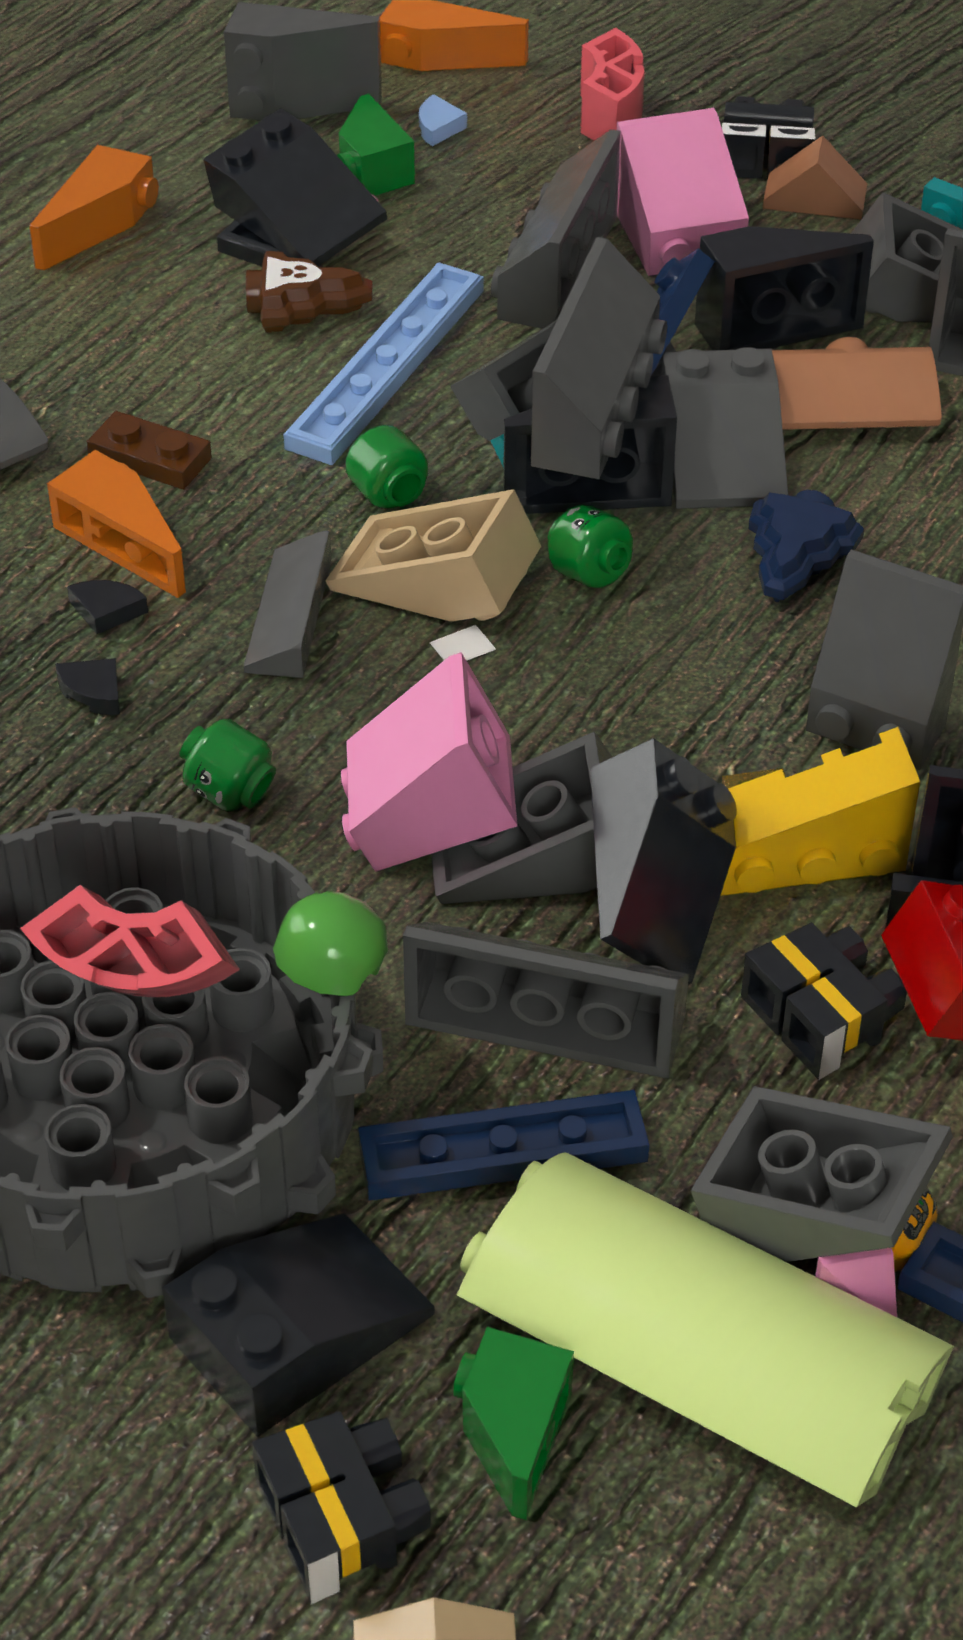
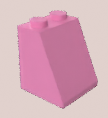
M714 108L617 122V131H621L617 216L648 276L658 275L664 265L672 258L676 257L680 261L696 249H700L701 236L749 226L747 209L718 114Z
M462 652L445 659L346 741L347 768L341 770V781L348 798L349 813L342 816V826L350 847L354 851L361 849L375 872L517 827L510 735Z

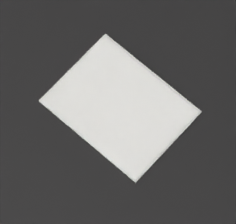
M476 625L429 642L443 660L451 655L462 652L466 661L496 650Z

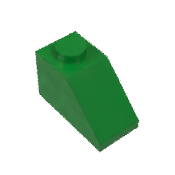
M370 94L360 96L339 131V154L337 156L374 196L415 184L414 140Z
M487 1327L476 1355L465 1352L461 1359L454 1382L453 1396L463 1399V1431L511 1516L527 1521L572 1394L574 1351Z

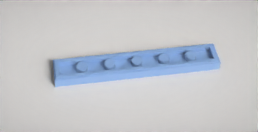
M437 263L283 434L284 450L333 465L483 293L484 276L443 263Z

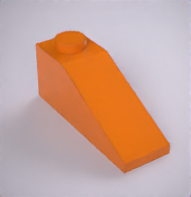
M392 0L380 16L381 63L418 71L525 66L528 62L529 19L435 0Z
M97 145L29 225L35 268L46 270L135 226L147 209L154 206L158 197L159 185L153 175L152 156Z
M94 450L47 483L52 522L55 529L177 598L186 593L182 548L137 472L130 469L124 463L117 462Z

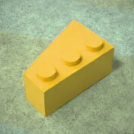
M896 727L880 733L879 736L882 743L843 757L840 748L821 755L824 764L785 778L783 770L780 769L728 788L737 808V815L734 819L736 849L720 896L746 892L755 893L768 889L820 884L827 881L871 875L880 876L887 873L906 871L920 779L899 728Z

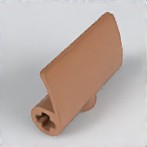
M844 337L831 342L825 349L772 350L779 383L783 430L930 427L941 424L942 413L939 384L931 347L868 348L866 343L858 338Z

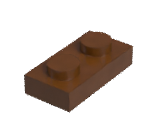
M116 410L87 440L88 454L97 450L117 462L124 463L140 476L183 490L212 459L211 442L209 440Z

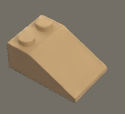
M512 489L371 515L325 582L331 591L450 622L471 618L483 621L494 618L504 611L509 599L521 579L526 575L529 566L540 550L541 544L515 490Z

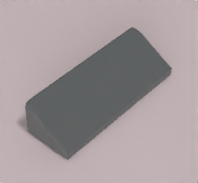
M330 531L315 533L274 550L244 663V673L303 678L326 586L325 581L328 578L332 561Z

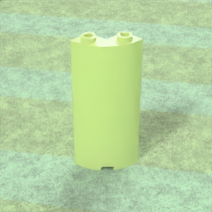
M566 1152L550 1158L544 1164L537 1161L529 1164L519 1180L516 1193L501 1211L488 1234L479 1232L472 1238L465 1249L460 1264L461 1271L466 1273L457 1296L547 1344L574 1351V1358L855 1507H858L877 1494L906 1425L925 1414L954 1348L953 1345Z

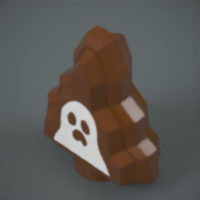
M266 251L261 270H246L247 313H261V323L265 332L283 331L288 325L307 324L319 315L353 312L359 310L363 304L372 301L373 298L372 281L362 277L359 272L341 267H318L309 259L286 257L283 252Z

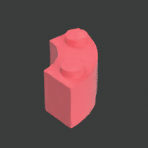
M617 28L582 45L581 134L594 141L611 129L617 130V122L639 119L643 115L645 76L643 54L638 45Z
M79 885L20 928L38 950L61 968L102 987L133 996L171 997L188 994L210 987L240 970L202 914L183 901H178L155 913L126 914L115 910L100 895Z

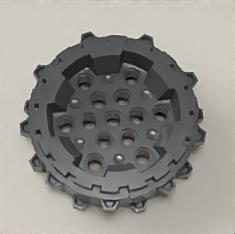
M73 807L49 812L46 820L40 822L38 826L26 828L12 834L8 832L0 835L1 1275L18 1281L28 1278L40 1281L41 1285H48L52 1289L73 1292H102V1286L129 1284L131 1291L139 1290L146 1298L163 1295V1286L223 1247L265 1236L266 1232L274 1226L277 1228L281 1226L297 1211L319 1214L336 1196L335 1175L330 1165L335 1157H340L350 1134L354 1120L355 1094L365 1093L370 1078L383 1072L382 1031L357 1023L355 994L350 996L319 994L294 983L277 966L273 947L284 917L293 904L316 892L308 885V879L288 861L273 851L269 853L258 845L251 843L250 826L228 818L216 824L203 821L196 823L173 818V815L151 812L122 811V814L91 816V813L83 814L79 809ZM79 885L100 895L115 910L126 914L155 913L178 901H183L202 914L240 970L210 987L188 994L171 997L133 996L102 987L61 968L38 950L20 928Z

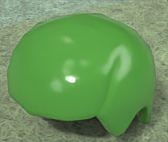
M316 892L293 904L284 917L273 947L276 964L294 983L319 994L354 995L358 992L368 975H377L383 959L388 952L386 925L365 901L342 892Z

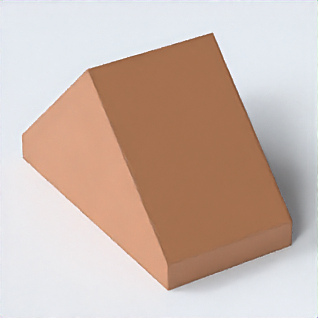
M821 136L769 173L763 209L862 220L868 183L828 140Z

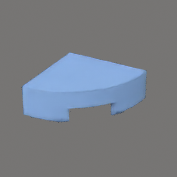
M433 94L422 103L419 109V126L422 138L429 145L434 146L467 128V113Z

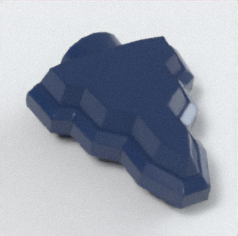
M817 490L800 491L795 496L769 492L764 499L754 502L748 529L756 534L753 549L762 557L758 575L763 594L772 597L775 602L784 600L805 587L811 575L819 574L821 570L831 568L837 559L848 555L851 549L856 550L863 539L864 528L860 523L856 522L852 512L836 507L832 499Z

